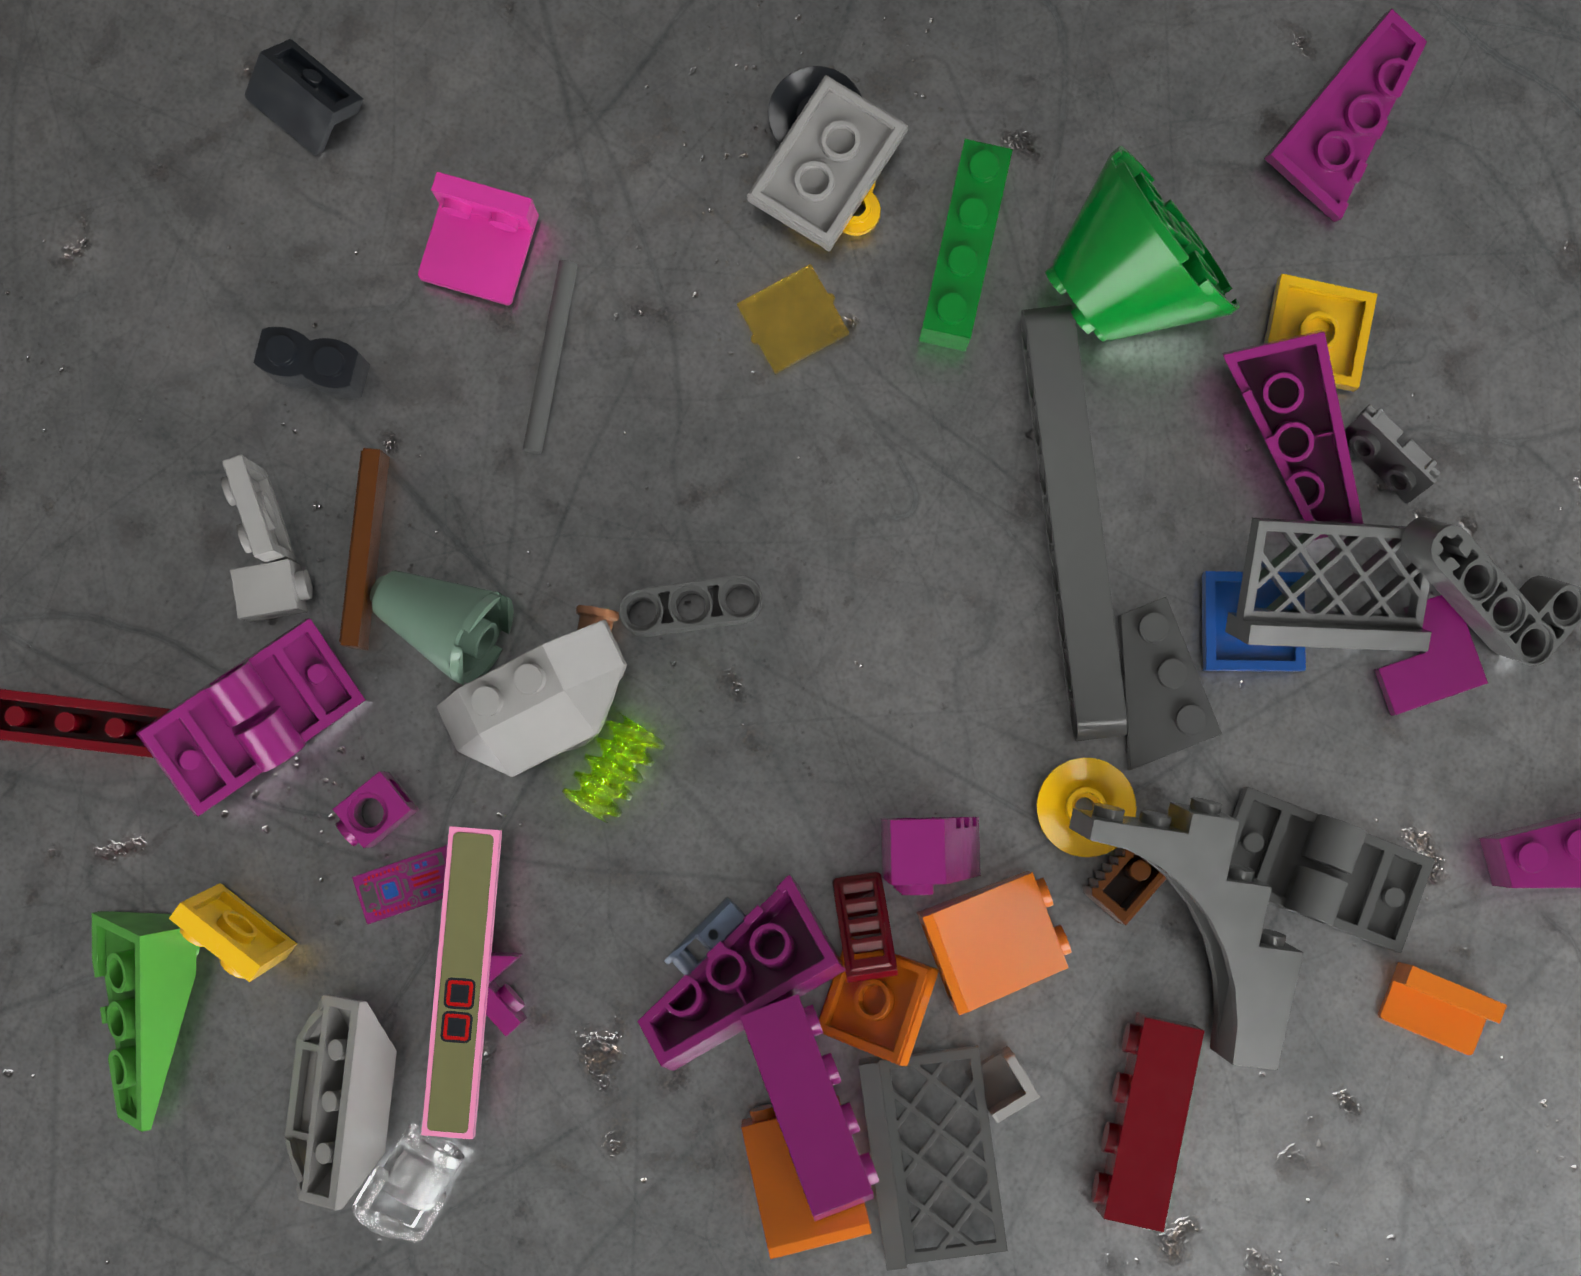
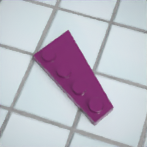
M1393 9L1386 12L1264 157L1269 164L1333 222L1342 219L1349 205L1347 201L1355 184L1360 182L1368 165L1366 161L1376 141L1381 138L1389 122L1387 118L1396 99L1401 97L1427 43Z

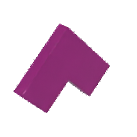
M1442 595L1427 599L1422 628L1432 632L1428 652L1419 651L1420 654L1374 669L1391 716L1488 684L1466 622ZM1409 606L1403 608L1405 614L1408 613Z

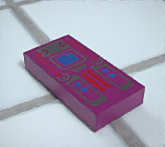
M447 845L352 877L367 925L442 900Z

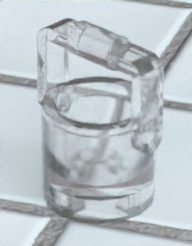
M409 1124L384 1167L377 1166L371 1173L353 1203V1214L361 1224L367 1226L368 1230L393 1240L401 1238L409 1242H419L426 1235L446 1201L445 1189L465 1157L462 1151L444 1137L421 1135L422 1126ZM381 1189L401 1203L420 1211L412 1226L404 1224L402 1220L384 1213L369 1211Z

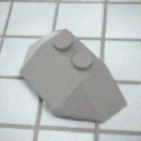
M602 620L544 643L463 685L450 694L436 708L458 752L513 777L599 734L627 663L607 621Z
M323 995L318 1002L319 1007L309 1017L296 1039L285 1142L291 1169L298 1181L296 1187L298 1200L332 1210H341L385 1154L397 1050L366 1001L335 995Z

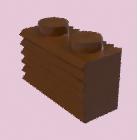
M1116 848L1115 855L1108 856L1109 863H1102V870L1095 871L1096 878H1089V885H1083L1082 887L1083 893L1113 920L1127 925L1162 885L1166 877L1142 857L1126 849Z

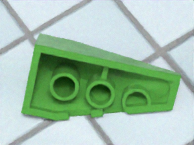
M114 911L93 912L92 963L95 978L105 977L109 1006L100 1007L102 1024L108 1023L110 1033L115 1039L116 1049L109 1053L108 1062L117 1117L137 1130L144 1132L151 1130L195 980L196 956L199 954L200 947L190 943L182 936L180 927L169 919L172 914Z

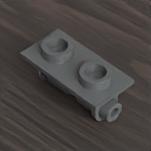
M1369 404L1356 417V420L1345 428L1348 447L1392 491L1396 492L1408 504L1437 481L1436 478L1441 472L1434 467L1437 462L1431 459L1412 439L1405 443L1403 447L1397 443L1396 440L1404 432L1384 413L1381 407L1376 410Z

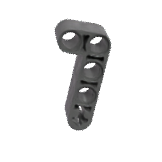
M1420 517L1410 522L1404 530L1401 542L1405 555L1494 653L1530 666L1543 664L1581 622V588L1579 586L1538 575L1530 578L1518 590L1461 526L1432 518Z

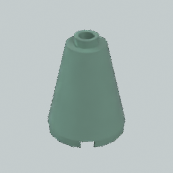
M394 570L386 576H380L375 581L370 592L373 613L450 679L464 685V682L469 683L489 672L502 651V648L495 645L501 631L509 634L512 626L514 613L512 600L500 592Z

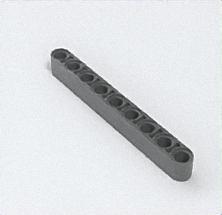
M1071 304L1021 310V334L1071 725L1075 740L1085 741L1126 736L1127 713L1076 320L1071 314L1073 307Z

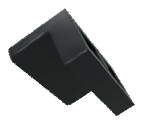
M292 39L260 52L245 92V98L313 155L324 151L334 125L358 114L364 98Z

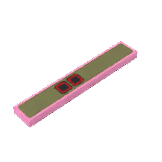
M449 826L421 1135L473 1139L476 1134L502 830Z

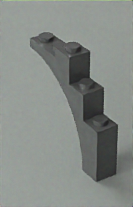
M1192 797L1190 805L1170 802L1168 815L1141 810L1139 818L1124 816V809L1102 803H1094L1092 811L1073 808L1070 829L1091 841L1126 849L1142 857L1166 877L1187 904L1203 936L1212 971L1214 1016L1210 1049L1232 1065L1278 1070L1304 953L1286 943V935L1277 931L1263 929L1272 887L1254 878L1255 871L1253 869L1230 864L1240 820L1221 812V803L1198 797Z

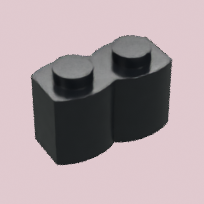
M285 327L262 329L253 362L273 380L282 385L292 388L315 386L324 394L338 399H357L362 397L370 364L363 356L345 342L331 338H319L310 341L300 332Z

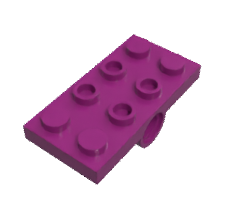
M308 618L137 731L136 734L192 813L198 817L260 773L267 772L290 759L306 745L305 742L366 700L312 620Z

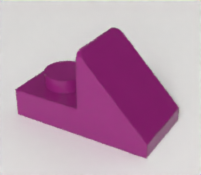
M492 952L486 1015L505 1036H508L527 1019L526 1015L521 1011L525 1004L509 985L504 984L500 988L495 980L523 954Z

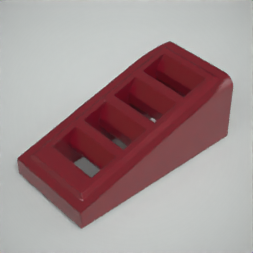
M879 872L835 878L832 881L847 982L897 976L898 969L882 875ZM877 913V916L848 920V917ZM880 933V936L851 940V937ZM881 950L884 952L883 956L854 959V954Z

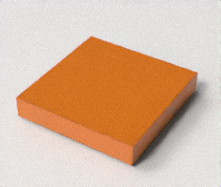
M881 950L854 954V959L883 956L884 952ZM842 951V952H841V955H840V959H841L843 965L845 966L844 957H843V951ZM895 953L898 969L897 976L850 983L847 982L846 971L834 977L819 1017L823 1034L897 1065L908 1066L940 969Z

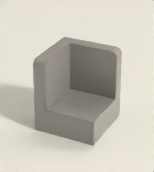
M1008 1046L981 1062L987 1108L996 1123L1001 1122L1040 1098L1015 1054ZM970 1068L965 1073L971 1081L973 1076L972 1069Z

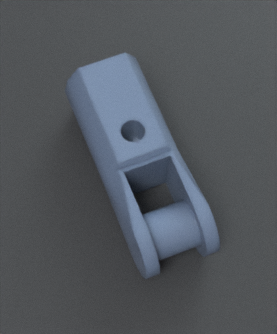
M726 897L673 949L664 962L667 965L672 962L684 975L688 976L707 955L698 961L686 947L696 938L710 951L744 922L743 919L746 915L731 899Z

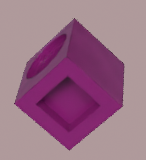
M379 771L332 810L340 818L336 823L337 829L352 846L360 843L363 848H372L418 812L419 808L390 772ZM372 798L378 800L384 810L381 822L375 827L367 825L362 818V808Z

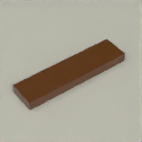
M363 448L360 454L339 643L342 646L351 649L368 650L372 620L370 592L377 575L390 457L380 449Z

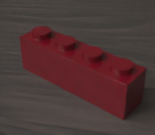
M0 689V740L153 758L136 732L170 709Z
M1139 1012L1136 1013L1135 1023L1128 1022L1122 1041V1052L1128 1053L1124 1073L1117 1072L1112 1089V1102L1118 1103L1114 1123H1106L1102 1138V1152L1108 1153L1104 1173L1097 1171L1091 1193V1200L1097 1203L1096 1210L1103 1219L1164 1232L1205 1031L1196 1025Z

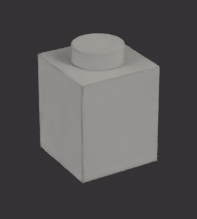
M290 559L230 569L238 619L252 623L308 612L306 600L312 599V584L308 571L301 570L300 564Z

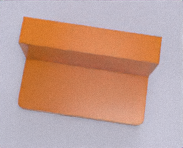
M1398 962L1378 1016L1382 1020L1456 1051L1472 1055L1486 1020L1500 1024L1507 1005L1413 965Z

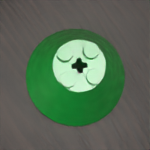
M1122 146L1116 148L1108 157L1054 258L1053 265L1045 271L1047 278L1061 295L1067 292L1076 304V307L1071 310V314L1079 326L1087 334L1093 331L1102 342H1105L1107 339L1112 341L1231 315L1240 308V304L1236 298L1231 302L1226 299L1225 294L1233 288L1216 260L1171 199L1166 203L1152 184L1155 180L1153 176Z

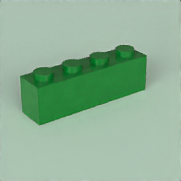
M969 139L964 140L920 332V342L965 352L967 350L973 331L1013 149Z

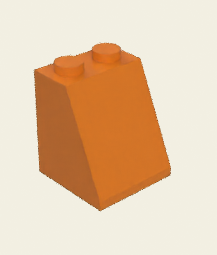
M1025 871L916 912L937 969H940L939 974L950 1004L959 1016L1069 968L1065 955L1072 953L1063 927L1061 925L1053 927L1046 908L1054 906L1044 878L1035 880L1033 872Z
M772 1104L751 1109L749 1111L751 1118L742 1120L741 1129L770 1259L872 1234L865 1202L814 1221Z

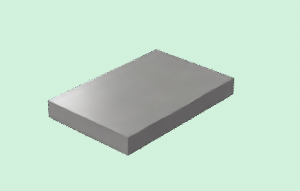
M825 75L747 194V201L830 252L908 132V125Z

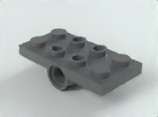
M1243 787L1233 817L1240 821L1230 864L1253 869L1255 871L1254 878L1271 886L1269 903L1386 949L1402 953L1435 859L1368 834L1366 830L1345 821L1317 814L1253 788Z

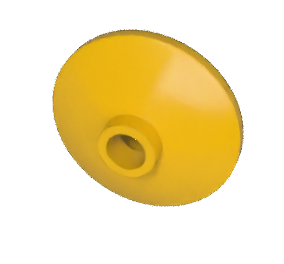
M1076 758L1057 766L1043 781L1036 803L1038 822L1047 839L1061 851L1078 857H1097L1116 849L1117 847L1091 841L1070 829L1069 826L1073 808H1075V804L1080 798L1090 800L1092 810L1094 803H1102L1124 809V816L1136 817V798L1128 779L1112 764L1096 758Z

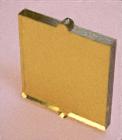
M811 264L737 303L740 313L753 334L751 336L752 344L759 345L775 375L849 335L846 325L833 304L835 296L832 293H827Z

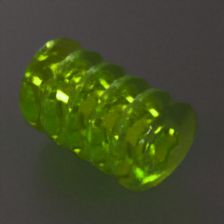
M621 713L620 715L624 719L623 723L607 720L605 726L614 736L613 739L596 737L594 740L603 753L602 756L585 754L583 757L592 769L591 773L574 771L573 777L581 786L580 790L565 787L562 790L566 798L606 823L608 822L605 820L604 815L619 818L623 813L614 801L615 798L630 801L634 796L625 782L629 781L638 784L643 782L644 777L636 768V765L649 767L654 765L655 761L648 753L647 748L663 750L666 746L662 739Z

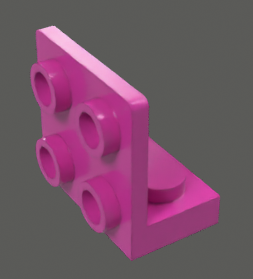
M436 172L431 191L437 199L439 206L420 264L418 277L421 281L500 304L510 305L515 295L539 217L532 198Z

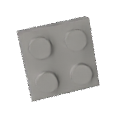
M243 455L222 461L227 476L221 478V485L231 506L237 505L242 524L237 525V533L245 552H252L254 557L266 563L285 559L297 562L267 471Z

